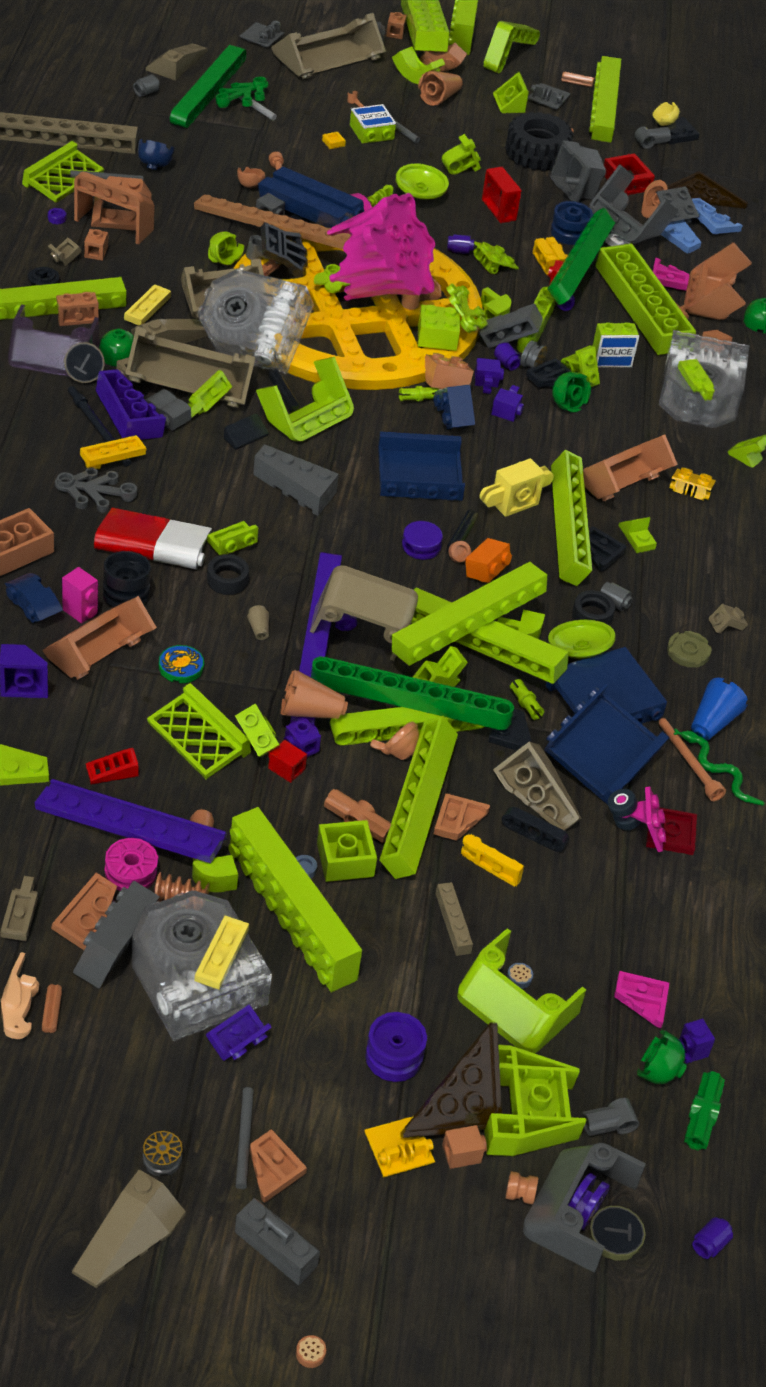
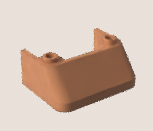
M81 172L75 177L74 221L78 222L93 208V196L136 212V244L139 245L154 230V203L151 198L136 190L87 172Z
M734 242L697 265L690 272L684 301L688 314L724 320L732 312L746 304L731 286L736 281L737 273L750 266L752 262Z
M666 435L632 447L584 468L585 489L597 499L602 498L603 501L613 498V493L620 491L619 489L644 478L650 481L660 476L658 472L678 465Z
M139 596L102 613L42 651L47 659L70 678L76 677L78 680L89 673L88 670H90L92 664L123 645L128 644L131 647L141 641V635L157 627Z

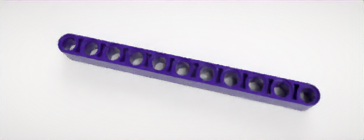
M320 552L299 670L311 677L312 661L317 657H326L331 622L321 619L315 632H310L315 606L333 569L341 566L342 555ZM291 716L290 723L306 718L311 725H314L315 718Z

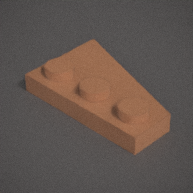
M96 872L52 923L51 929L85 950L86 946L83 942L91 930L93 932L97 931L94 927L100 917H107L105 912L112 903L117 886Z

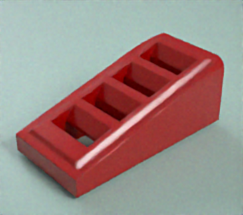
M134 748L125 749L86 763L90 783L96 784L137 777L138 761ZM95 769H100L101 773L96 774Z

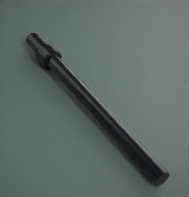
M70 386L68 392L73 397V402L78 408L83 410L106 442L115 440L88 405V400L85 396L80 394L75 386ZM129 458L120 460L125 467L130 466L132 463Z

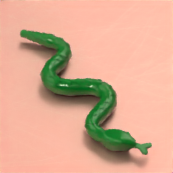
M674 729V735L679 734L687 742H697L701 745L698 762L706 771L712 773L727 772L733 775L732 792L737 798L763 806L765 804L764 801L741 792L740 786L743 782V774L738 767L727 763L713 764L707 760L710 747L703 737L689 730L679 732L677 729Z

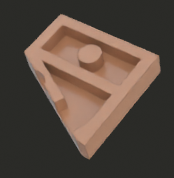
M446 793L437 819L434 835L457 841L488 814L490 805Z
M272 1129L250 1144L249 1150L261 1199L264 1203L306 1174L307 1167Z

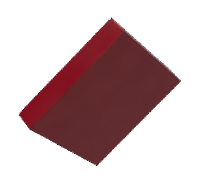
M660 807L659 810L663 809L665 815V823L662 824V828L665 830L666 842H663V850L693 855L695 851L697 814ZM647 827L646 847L656 848Z

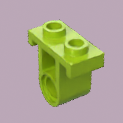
M465 134L458 137L461 144L448 150L442 156V163L452 175L459 174L469 167H472L475 172L481 169L479 164L481 159L478 153L474 152L476 146L473 140L468 139Z
M590 345L577 350L575 354L561 360V363L572 372L586 375L588 377L586 378L587 382H590L591 387L600 384L595 346Z
M257 704L235 715L259 757L280 746L274 729L267 718L262 715Z

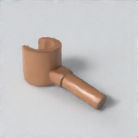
M353 91V94L348 92V103H355L358 107H365L359 102L357 91Z

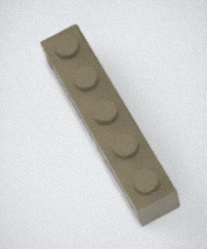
M453 883L438 884L435 894L455 955L471 954L473 942Z

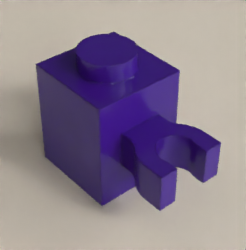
M477 358L474 373L475 386H483V393L491 394V387L498 388L499 380H503L504 368L500 367V360Z
M512 385L509 391L500 388L494 398L491 415L514 422L517 415L520 416L524 408V404H522L523 395L517 394L520 387Z

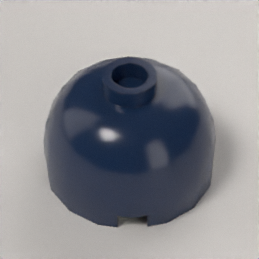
M139 139L138 156L142 162L147 164V168L157 170L158 167H164L169 164L175 148L171 146L170 149H167V144L146 140V143H143V139Z

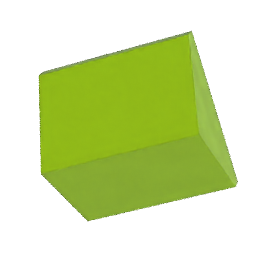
M518 72L493 92L501 113H525L528 89L520 72Z

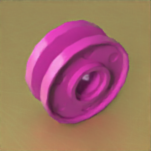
M138 838L118 840L106 852L104 872L106 879L117 886L116 889L119 891L123 887L128 889L133 881L149 888L156 880L158 855L156 850L148 842Z

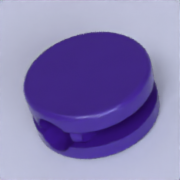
M412 522L404 529L402 548L406 554L415 559L427 560L434 558L441 550L442 531L431 522Z
M589 1173L584 1178L568 1206L581 1213L583 1217L582 1229L589 1225L610 1188V1185L603 1181L594 1193L590 1192L597 1178L592 1173Z

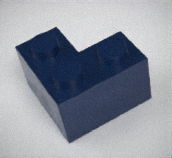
M470 384L446 387L435 391L434 405L437 407V411H444L442 419L446 429L475 425Z

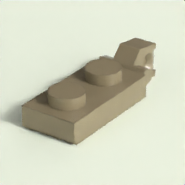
M24 876L21 888L12 890L0 934L2 938L27 941L38 900V892L33 891L35 886L34 877Z

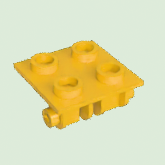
M681 468L675 471L672 479L676 481L672 480L669 487L673 489V492L683 494L687 483L684 495H687L689 486L693 485L690 497L693 496L697 486L694 498L703 501L704 499L709 500L711 492L707 490L711 491L716 480L712 479V476L703 473L697 475L688 468Z
M414 1116L364 1130L383 1177L435 1163L430 1151L433 1150L431 1139L426 1140L424 1136L401 1137L400 1132Z

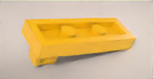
M137 435L80 448V456L85 461L86 468L100 469L101 464L146 454V447Z

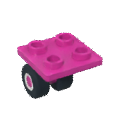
M650 786L645 787L646 801L637 802L635 794L629 789H619L613 792L608 798V807L613 814L617 827L622 830H631L639 826L641 822L647 824L657 851L663 852V842H666V834L662 824L665 823V815L663 809L659 810L660 805L657 794L653 795Z

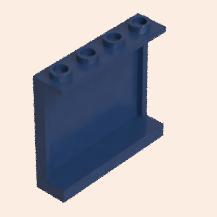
M380 432L378 443L380 496L463 501L465 483L462 482L461 436Z
M626 647L567 665V670L554 684L547 681L545 684L549 691L557 689L574 712L582 701L587 703L590 700L588 696L596 687L600 689L607 683L608 687L604 692L641 724L662 718L667 705L666 699Z
M605 683L600 689L596 687L589 694L588 698L590 700L587 703L582 701L574 710L576 714L573 717L568 715L560 725L562 728L559 731L556 729L552 731L546 739L549 743L544 750L608 805L609 796L616 790L624 789L664 746L669 736L662 731L656 737L604 692L608 687V684Z

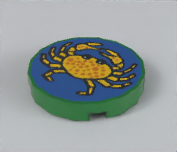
M187 645L169 647L159 656V671L163 677L172 682L173 680L179 681V683L195 681L201 676L204 669L202 654L195 648Z

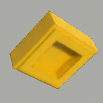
M339 132L322 135V141L329 149L343 147L346 144V140Z

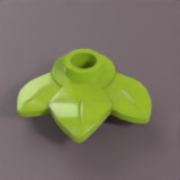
M335 264L328 265L324 272L317 273L314 277V284L325 285V289L330 293L339 292L342 285H350L340 281H330L329 276L340 270V266Z

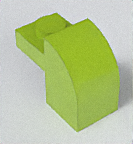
M488 287L482 290L481 303L485 312L483 316L485 320L510 313L511 299L507 294L499 296Z
M523 610L521 621L499 617L497 622L540 639L545 614Z
M450 646L438 663L425 661L413 678L455 687L461 681L457 676L468 662L456 647Z
M232 855L216 857L211 863L193 858L192 878L195 883L201 881L202 889L209 883V892L237 890L238 872Z

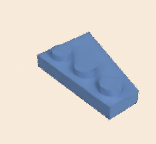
M692 199L700 216L698 218L699 222L704 224L711 233L741 232L743 225L732 223L729 221L730 217L726 214L716 213V208L702 199Z
M684 220L670 222L661 233L663 237L687 254L699 249L701 246V241Z

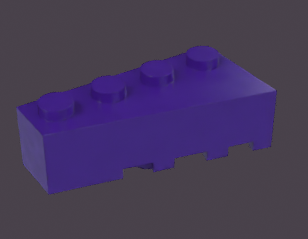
M118 369L99 371L96 392L121 437L126 438L137 435L140 440L163 437L166 417L163 414H158L156 407L152 403L148 404L143 399L144 395L140 391L134 390L132 388L133 384Z

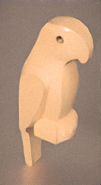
M24 952L20 953L1 998L4 1032L6 1036L13 1039H22L30 1033L32 1025L30 1022H25L24 1018L29 1012L32 997L39 991V982L36 977L24 974L20 978L18 977L25 960Z

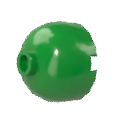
M766 298L753 300L744 313V324L753 331L757 332L759 329L764 330L763 333H766Z
M114 329L106 332L101 338L99 350L104 357V363L117 367L118 360L129 358L134 335L123 329Z
M567 372L560 375L555 381L552 390L555 403L560 408L573 413L580 411L581 408L579 407L588 402L591 394V384L586 379L588 377L577 372Z
M666 1030L660 1031L663 1035L660 1039L655 1036L641 1059V1061L646 1062L643 1071L639 1068L637 1070L638 1076L654 1084L669 1083L675 1076L680 1078L687 1067V1064L683 1063L686 1056L683 1044Z

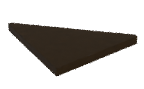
M700 171L667 186L668 189L687 187L692 199L700 198L710 205L746 209L748 205L745 200Z
M496 1022L488 1024L400 1132L402 1138L445 1134L447 1130L477 1125L478 1130H485L491 1113L502 1114L498 1027Z

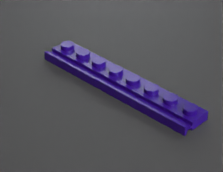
M55 779L50 781L49 787L46 786L34 802L36 810L123 837L138 838L152 846L207 863L213 861L222 847V842L227 839L226 831Z

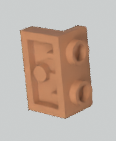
M94 292L56 296L59 326L98 323V300Z

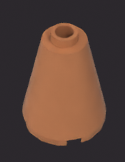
M428 71L419 80L420 96L429 105H439L462 88V79L457 74Z
M294 670L291 672L285 688V699H282L280 714L295 717L339 719L340 715H345L348 706L345 696L300 671Z

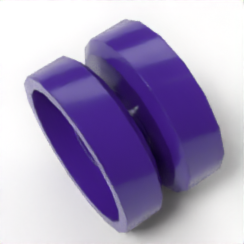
M390 1012L378 1017L370 1027L365 1053L367 1065L371 1071L383 1080L392 1082L406 1081L414 1077L421 1069L427 1042L424 1026L415 1017L402 1012Z

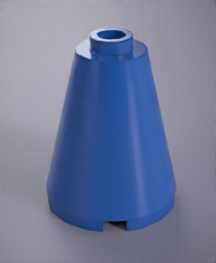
M713 678L709 681L691 725V730L705 740L711 739L744 712L748 704L746 705L748 699L743 690L733 682H730V684L722 682L723 678Z

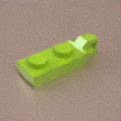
M698 360L679 361L678 369L692 391H699L705 401L712 400L713 392L715 391L714 385Z
M218 370L189 398L190 403H188L191 408V417L195 414L207 412L232 388L223 371Z

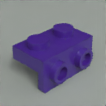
M249 1004L205 1035L223 1061L230 1056L235 1060L247 1052L245 1046L250 1042L255 1046L268 1036L265 1032L272 1027L269 1023L264 1026Z

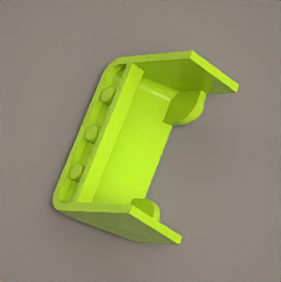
M335 357L314 361L321 380L312 387V396L315 402L289 415L277 385L256 390L268 421L292 441H303L352 415L354 406Z
M507 928L479 953L460 983L457 997L465 1007L485 1023L496 1022L498 1033L515 1047L535 1054L580 1013L586 989L581 987L567 1001L552 993L544 994L536 1001L498 971L504 965L511 931Z

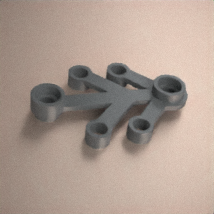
M87 468L84 472L74 476L67 472L60 473L55 480V487L60 491L68 492L75 499V506L79 509L88 507V497L82 495L77 489L84 490L95 501L97 511L102 513L109 510V501L104 499L99 493L121 496L125 502H132L137 497V486L133 483H124L120 488L103 485L105 483L109 485L118 483V473L115 471H109L105 475L98 477L97 469Z

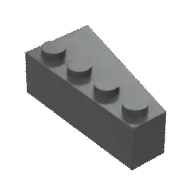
M265 444L255 455L254 476L273 488H280L282 494L297 499L299 505L304 508L306 506L309 507L316 516L320 515L337 493L338 473Z
M133 881L128 889L123 887L116 898L118 902L112 901L105 912L107 917L101 916L94 929L97 931L93 932L91 930L85 938L83 944L86 948L73 973L100 989L108 973L113 970L122 953L125 952L134 936H136L160 896L136 881Z

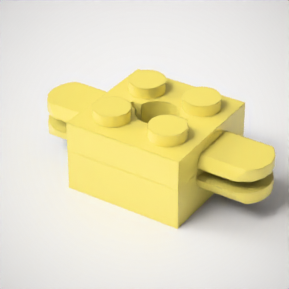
M530 458L497 470L495 483L483 488L479 498L487 507L495 506L507 517L539 505L542 488L551 484L554 475L546 466L539 467Z

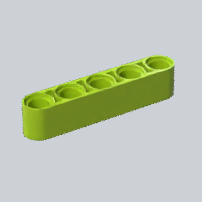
M548 287L541 288L534 302L543 317L539 332L518 339L517 350L523 353L526 345L531 340L538 342L554 310L555 300L547 290Z

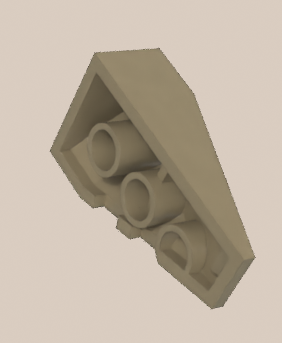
M192 43L168 50L153 60L146 67V71L176 81L207 52L208 48Z
M157 319L137 326L145 328L146 331L150 332L149 335L152 332H156L155 336L184 344L217 333L209 319ZM136 327L131 329V333L133 335L135 333Z
M528 742L493 769L505 789L516 795L524 804L530 806L550 824L566 831L582 819L553 764L539 744Z
M138 1170L116 1200L72 1270V1274L95 1288L99 1287L124 1269L128 1262L138 1255L140 1257L148 1252V1248L158 1241L168 1238L186 1215V1211L162 1182Z

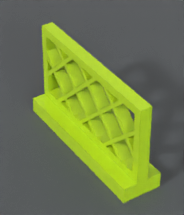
M71 141L25 169L22 185L27 188L33 186L57 203L74 192L75 178L62 177V174L70 175V170H74V167H83V170L77 171H87L86 168H93L95 171L89 172L104 173V168L78 151V144ZM77 157V158H79L82 162L73 161V160ZM70 166L71 169H62L61 167ZM51 173L59 174V177L49 175ZM38 181H46L47 184H40ZM50 182H59L60 185H50ZM62 183H72V186H63ZM50 190L60 191V193L55 195Z
M191 683L183 688V694L147 718L148 723L205 779H208L241 755L244 758L251 753L248 737ZM183 702L189 707L188 712H175L176 707ZM162 717H171L170 725H161L157 720ZM174 718H187L186 725H173ZM191 718L202 719L203 726H190ZM172 731H184V739H174ZM189 732H202L201 740L188 739ZM205 732L216 733L218 739L204 740ZM187 745L200 746L199 753H188L186 751ZM203 746H216V753L204 754ZM220 746L233 749L229 754H219ZM201 760H215L214 765L207 770L201 765Z

